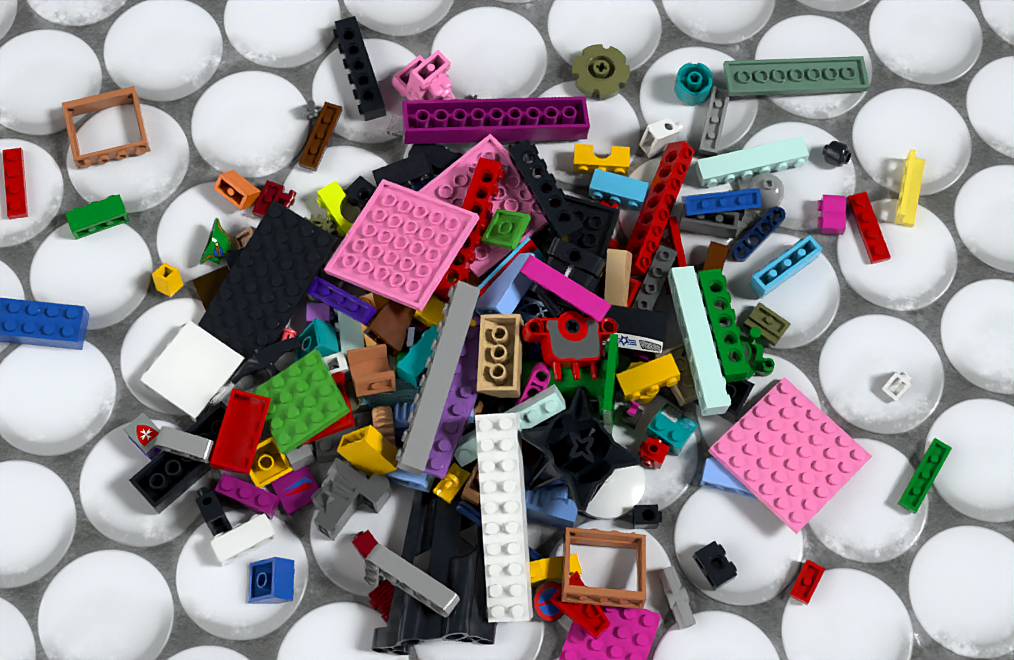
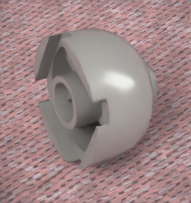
M763 173L757 175L751 180L747 188H760L762 207L756 208L760 211L778 207L784 197L783 183L773 174Z

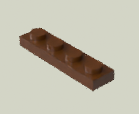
M325 101L300 158L299 167L317 172L343 111L342 106Z

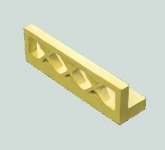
M910 149L905 158L894 221L895 224L913 227L915 223L925 159L915 157L916 150Z

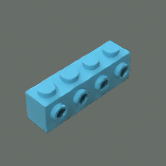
M811 235L804 240L800 239L793 248L785 250L776 260H771L761 271H756L751 276L752 279L749 286L761 299L816 260L822 251V247Z

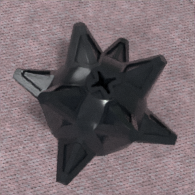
M578 385L568 410L553 415L532 428L521 430V437L541 450L543 456L527 484L529 489L532 491L564 483L569 486L577 510L581 512L586 511L589 502L592 501L615 469L640 465V457L615 442L612 435L601 424V420L594 415L586 387Z

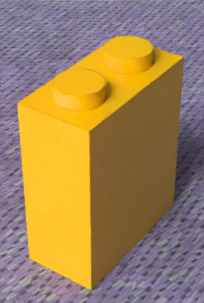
M371 425L342 436L337 452L358 470L366 473L369 476L368 479H370L373 473L379 476L380 474L382 475L397 469L398 461L395 459L398 449Z

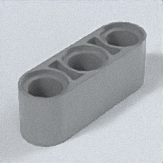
M162 426L154 446L170 453L209 463L216 443L197 435Z

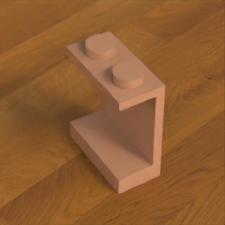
M386 344L347 350L348 365L357 397L396 390L395 374L390 369Z

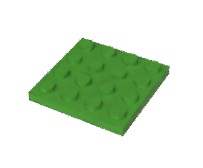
M314 349L252 391V394L271 398L265 421L283 455L288 454L351 412L322 355L317 349Z

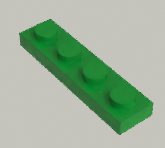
M936 438L932 440L899 499L898 505L913 514L918 511L952 447Z

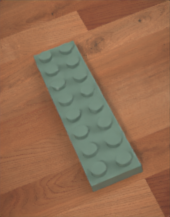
M863 56L724 61L723 63L728 96L868 91L870 88Z

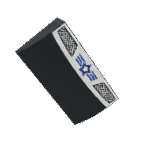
M610 304L611 307L604 318H612L616 321L618 329L614 334H618L619 348L663 353L668 312Z

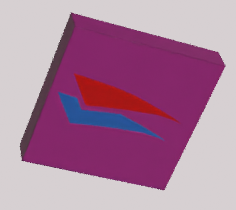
M307 465L296 471L292 470L270 482L288 516L313 503L311 496L320 489Z

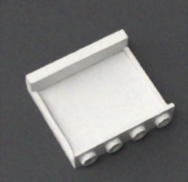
M189 320L180 327L176 337L169 340L162 354L160 353L155 357L152 366L142 373L140 381L144 387L148 386L189 415L194 422H197L210 411L232 383L230 378L246 361L240 354Z

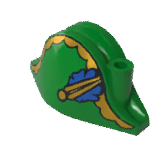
M218 218L214 220L207 245L199 261L200 265L208 260L220 264L221 259L225 257L224 254L230 253L232 249V239L223 230Z

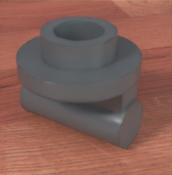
M312 100L306 104L309 112L304 113V116H308L309 119L318 117L319 112H321V108L315 109V102Z

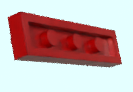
M22 148L2 150L7 217L9 220L28 217Z
M867 192L849 195L847 200L871 264L890 260V253Z

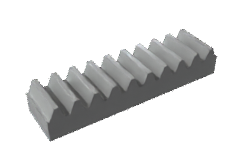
M713 86L698 153L711 156L717 155L730 98L727 89Z

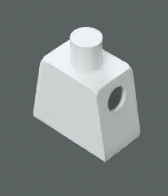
M671 118L647 126L639 145L648 158H651L664 151L668 143L676 141L678 134L684 131L683 125L680 122L674 124Z

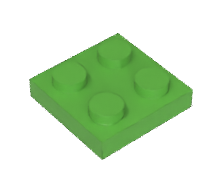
M497 209L481 241L485 245L515 250L531 217L525 213Z

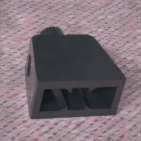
M208 487L198 489L197 494L199 497L195 501L213 536L231 530L232 526L215 492L209 491Z

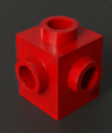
M648 437L646 442H641L637 452L640 453L639 457L642 464L660 469L670 447L663 444V441L658 438Z

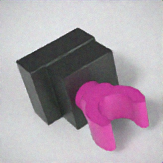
M634 401L631 404L627 403L619 422L635 429L643 413V410L638 408L640 404Z

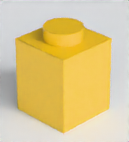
M163 263L152 274L156 289L169 297H172L183 286L179 269L167 263Z

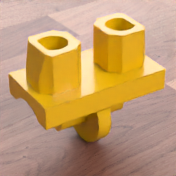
M453 463L447 471L445 479H441L433 493L450 503L468 480L471 473Z

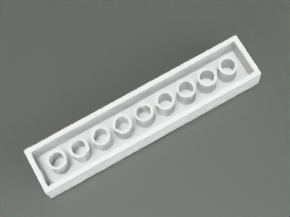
M520 412L475 415L488 622L529 621L533 617Z

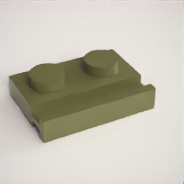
M760 302L743 324L749 330L753 327H758L761 330L760 337L774 347L791 325L790 322Z

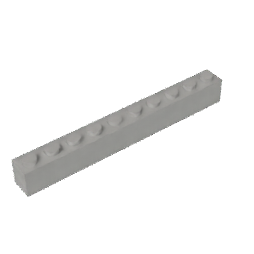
M458 281L455 286L451 285L448 297H450L449 303L444 305L442 311L444 319L443 321L440 320L436 332H439L437 339L435 338L432 342L431 350H433L431 357H428L425 368L428 369L426 375L423 374L419 386H422L420 393L416 394L413 402L416 407L414 412L411 411L407 422L410 423L408 430L404 431L402 436L403 448L399 449L395 460L398 461L396 467L416 475H420L425 470L481 290L480 288Z

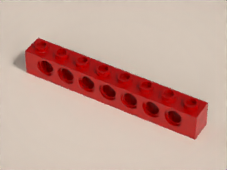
M685 141L668 143L625 249L632 253L630 277L643 276L648 273L695 153V150Z
M482 157L478 160L462 208L471 212H480L478 214L479 220L463 244L468 245V247L459 250L433 292V295H436L440 300L449 302L448 292L451 285L455 286L458 281L464 282L469 278L470 264L474 263L476 257L475 249L481 244V232L486 229L487 215L491 214L493 209L492 200L494 197H497L499 191L498 183L504 177L505 171L502 170L501 162ZM486 179L491 180L490 182H484ZM482 195H483V196H486V197H484V198H482V199H479V198H478L479 196H482ZM456 262H462L461 265H454ZM450 279H457L453 283L448 282Z

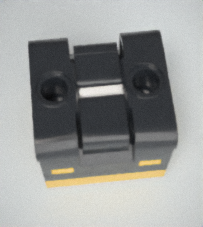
M554 237L547 252L548 258L545 264L597 295L606 277L605 260L591 252ZM534 281L529 289L536 298H538L540 292L546 290ZM548 291L560 308H567L568 311L577 312L586 318L587 315Z

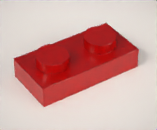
M807 559L788 596L808 605L825 568Z

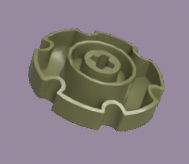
M602 44L591 45L583 49L582 56L577 55L572 66V78L577 79L575 86L588 97L598 95L599 99H609L619 94L620 87H626L630 75V66L625 65V55L615 47L610 46L608 49H605Z

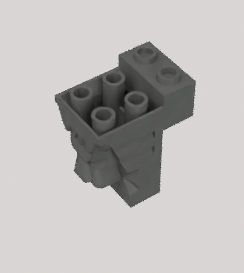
M337 457L327 472L328 477L322 482L321 488L311 496L314 507L318 510V515L314 519L316 528L333 541L361 503L379 513L392 495L390 481L381 474L377 476L373 473L370 479H368L369 476L361 470L357 472L351 468L352 464L345 459L340 460Z

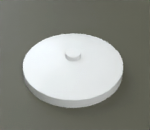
M641 463L637 466L615 469L592 501L589 502L586 511L582 513L599 520H613L631 512L633 506L639 503L645 487V474ZM566 485L568 487V495L574 501L570 488Z

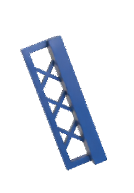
M760 188L681 196L682 202H685L687 216L762 207Z

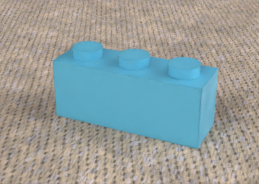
M595 168L588 196L596 200H606L612 204H621L632 210H641L649 183Z

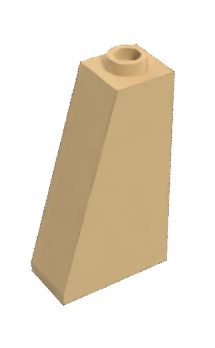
M607 249L604 300L612 305L627 307L632 253L627 250Z

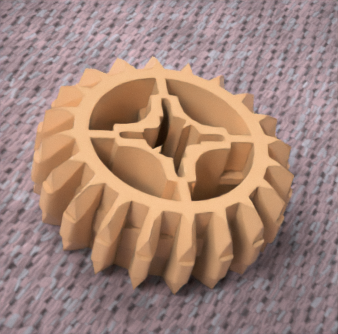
M390 406L373 408V427L397 448L392 408Z

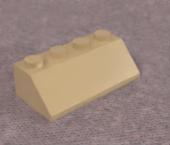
M520 314L481 315L477 392L500 398H521L523 338L520 332L524 326V321Z

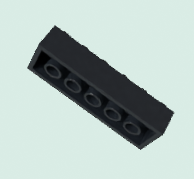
M220 401L185 432L216 443L227 406ZM163 450L129 481L155 511L160 514L210 471L212 467H210V462H200Z

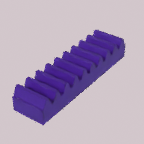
M318 276L307 291L315 299L351 317L366 327L377 311L368 303Z

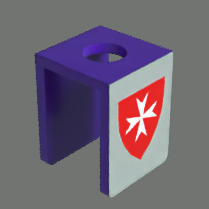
M141 413L124 428L129 439L150 460L162 451L154 446L160 429L144 413Z

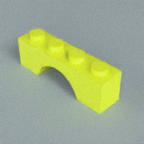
M334 181L317 191L318 199L316 201L321 209L325 208L327 211L326 216L328 220L332 223L334 222L337 226L335 229L341 238H345L353 223L348 222L341 215L342 209L347 203L346 194L337 181Z

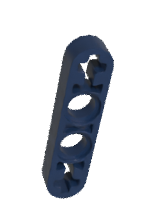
M777 206L770 209L735 245L732 251V258L737 262L746 261L783 223L786 217L785 210ZM774 214H780V217H777L772 223L771 220ZM763 224L768 225L770 231L763 232L760 226ZM755 237L758 243L750 244L748 238ZM745 246L747 249L745 250L744 254H741L739 256L737 254L738 251H742Z

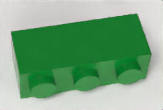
M120 194L110 195L104 200L93 201L84 207L73 208L65 213L71 232L76 240L130 221Z

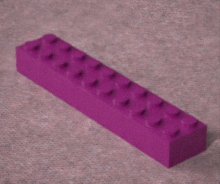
M586 97L403 101L404 144L480 142L489 134L498 142L524 141L526 139L529 141L587 139L590 129Z

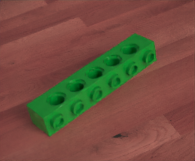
M721 268L698 271L699 289L703 292L702 301L704 307L708 311V324L712 326V339L717 345L716 354L717 358L721 361L722 376L725 377L726 383L745 380L750 372V365L744 357L745 347L740 342V328L736 326L735 310L730 305L731 295L726 290V277L722 275ZM720 323L725 324L727 327L721 326ZM729 358L735 359L736 362H732Z

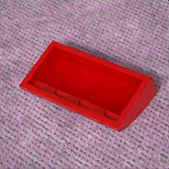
M232 388L210 461V467L250 474L271 398Z

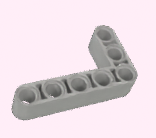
M376 544L364 560L363 577L368 584L375 588L386 578L444 617H448L460 601L459 596L452 590L381 544Z

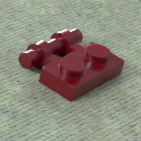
M267 180L252 210V214L263 218L273 200L278 203L283 201V206L289 209L290 206H293L297 193L294 190H290L288 195L284 194V186Z

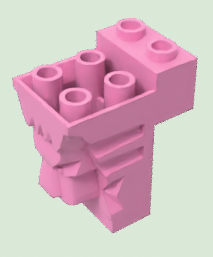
M439 50L426 60L419 55L393 76L391 86L403 98L406 96L409 101L456 99L451 91L452 82L448 79L449 75L446 73L451 67V62Z

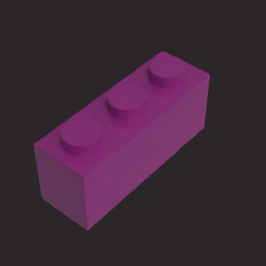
M223 473L215 488L218 497L257 514L260 513L262 515L265 513L267 518L271 520L280 504L277 495L226 473Z

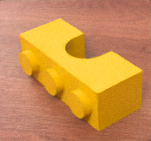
M575 144L573 172L579 174L594 173L596 168L622 176L628 175L630 147L611 146L610 156L601 159L594 155L593 145Z

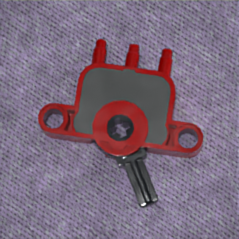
M543 290L538 294V298L552 315V318L530 319L522 327L521 337L527 342L541 343L543 360L548 366L553 368V375L556 381L561 380V368H571L574 380H579V368L590 367L592 379L597 380L599 378L597 361L603 355L602 341H607L610 338V334H614L617 331L618 325L616 321L612 318H603L601 322H598L593 318H584L577 312L568 311L567 308L562 310L548 290Z

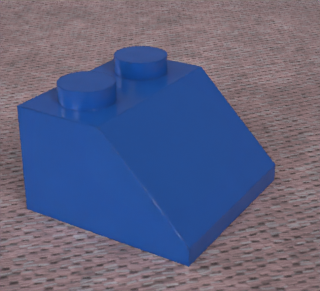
M272 557L250 563L248 603L281 604L293 601L294 560Z

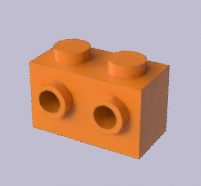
M235 170L220 173L213 188L240 210L254 206L261 192Z

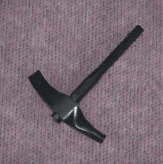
M298 336L279 341L266 348L263 346L257 347L255 350L256 354L250 357L230 378L232 383L235 385L247 375L265 369L271 378L276 376L279 371L274 364L286 352L302 347Z

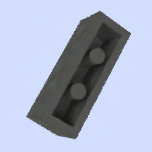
M683 204L679 230L734 239L738 228L739 213L724 211L687 216L685 204Z

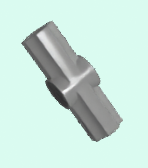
M674 566L658 571L657 574L664 589L666 604L672 610L679 630L695 625L696 621L689 606L687 591L684 586H681Z

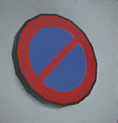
M546 581L540 584L534 591L532 608L539 619L546 622H555L564 615L562 611L550 602V598L562 586L560 583Z

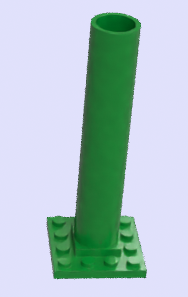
M610 334V340L605 342V359H601L600 364H597L599 372L597 380L592 379L590 367L579 368V380H574L571 368H561V380L556 381L553 375V368L550 367V381L546 387L548 388L555 384L565 401L570 402L578 385L586 387L590 402L598 404L601 424L611 435L617 387L616 374H618L619 366L618 334ZM402 348L397 355L396 386L421 389L422 386L417 388L398 375L397 364L410 350ZM522 358L521 391L533 367L537 363H545L544 360ZM539 371L536 375L539 377L546 376V373L543 371ZM532 388L529 389L528 392L530 394H536L538 390Z

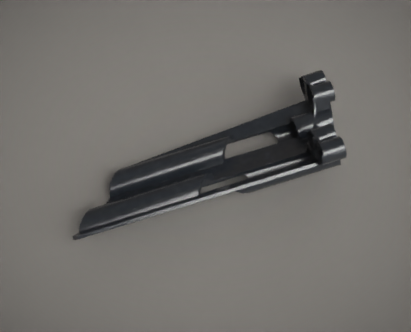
M453 456L449 469L453 463H456L463 470L472 473L478 458L461 467ZM435 478L429 493L415 489L401 555L403 559L413 565L414 557L432 548L427 575L456 593L460 601L449 616L444 617L395 585L387 627L374 629L372 651L410 655L411 646L421 644L424 640L440 638L445 641H476L485 645L495 643L497 623L488 622V619L484 618L487 594L482 527L477 525L474 550L466 555L457 556L460 531L476 524L456 509L459 502L463 500L461 494L467 481L450 503L433 493V490L441 481L440 478ZM466 501L468 504H470L475 509L481 512V501L479 506H476Z

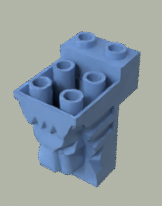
M523 466L526 517L561 529H566V527L573 528L578 510L575 502L567 499L568 487L566 484L561 483L531 491L527 484L534 470Z

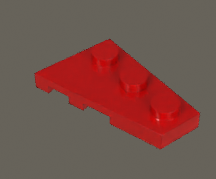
M577 571L569 578V585L585 586ZM562 586L550 598V602L595 640L610 626L609 620L599 605L561 602Z

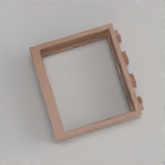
M135 86L62 103L73 159L77 168H88L91 165L105 164L112 160H122L128 156L143 155L151 151ZM129 103L134 104L142 141L81 155L73 116Z
M566 527L563 536L561 602L643 609L646 602V535L635 534V532L623 533L616 530L602 531L596 528ZM570 543L636 549L637 591L569 585Z

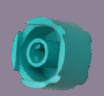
M692 62L684 64L678 70L674 92L682 102L687 103L689 106H695L708 98L713 79L712 72L706 65L702 63L691 64Z

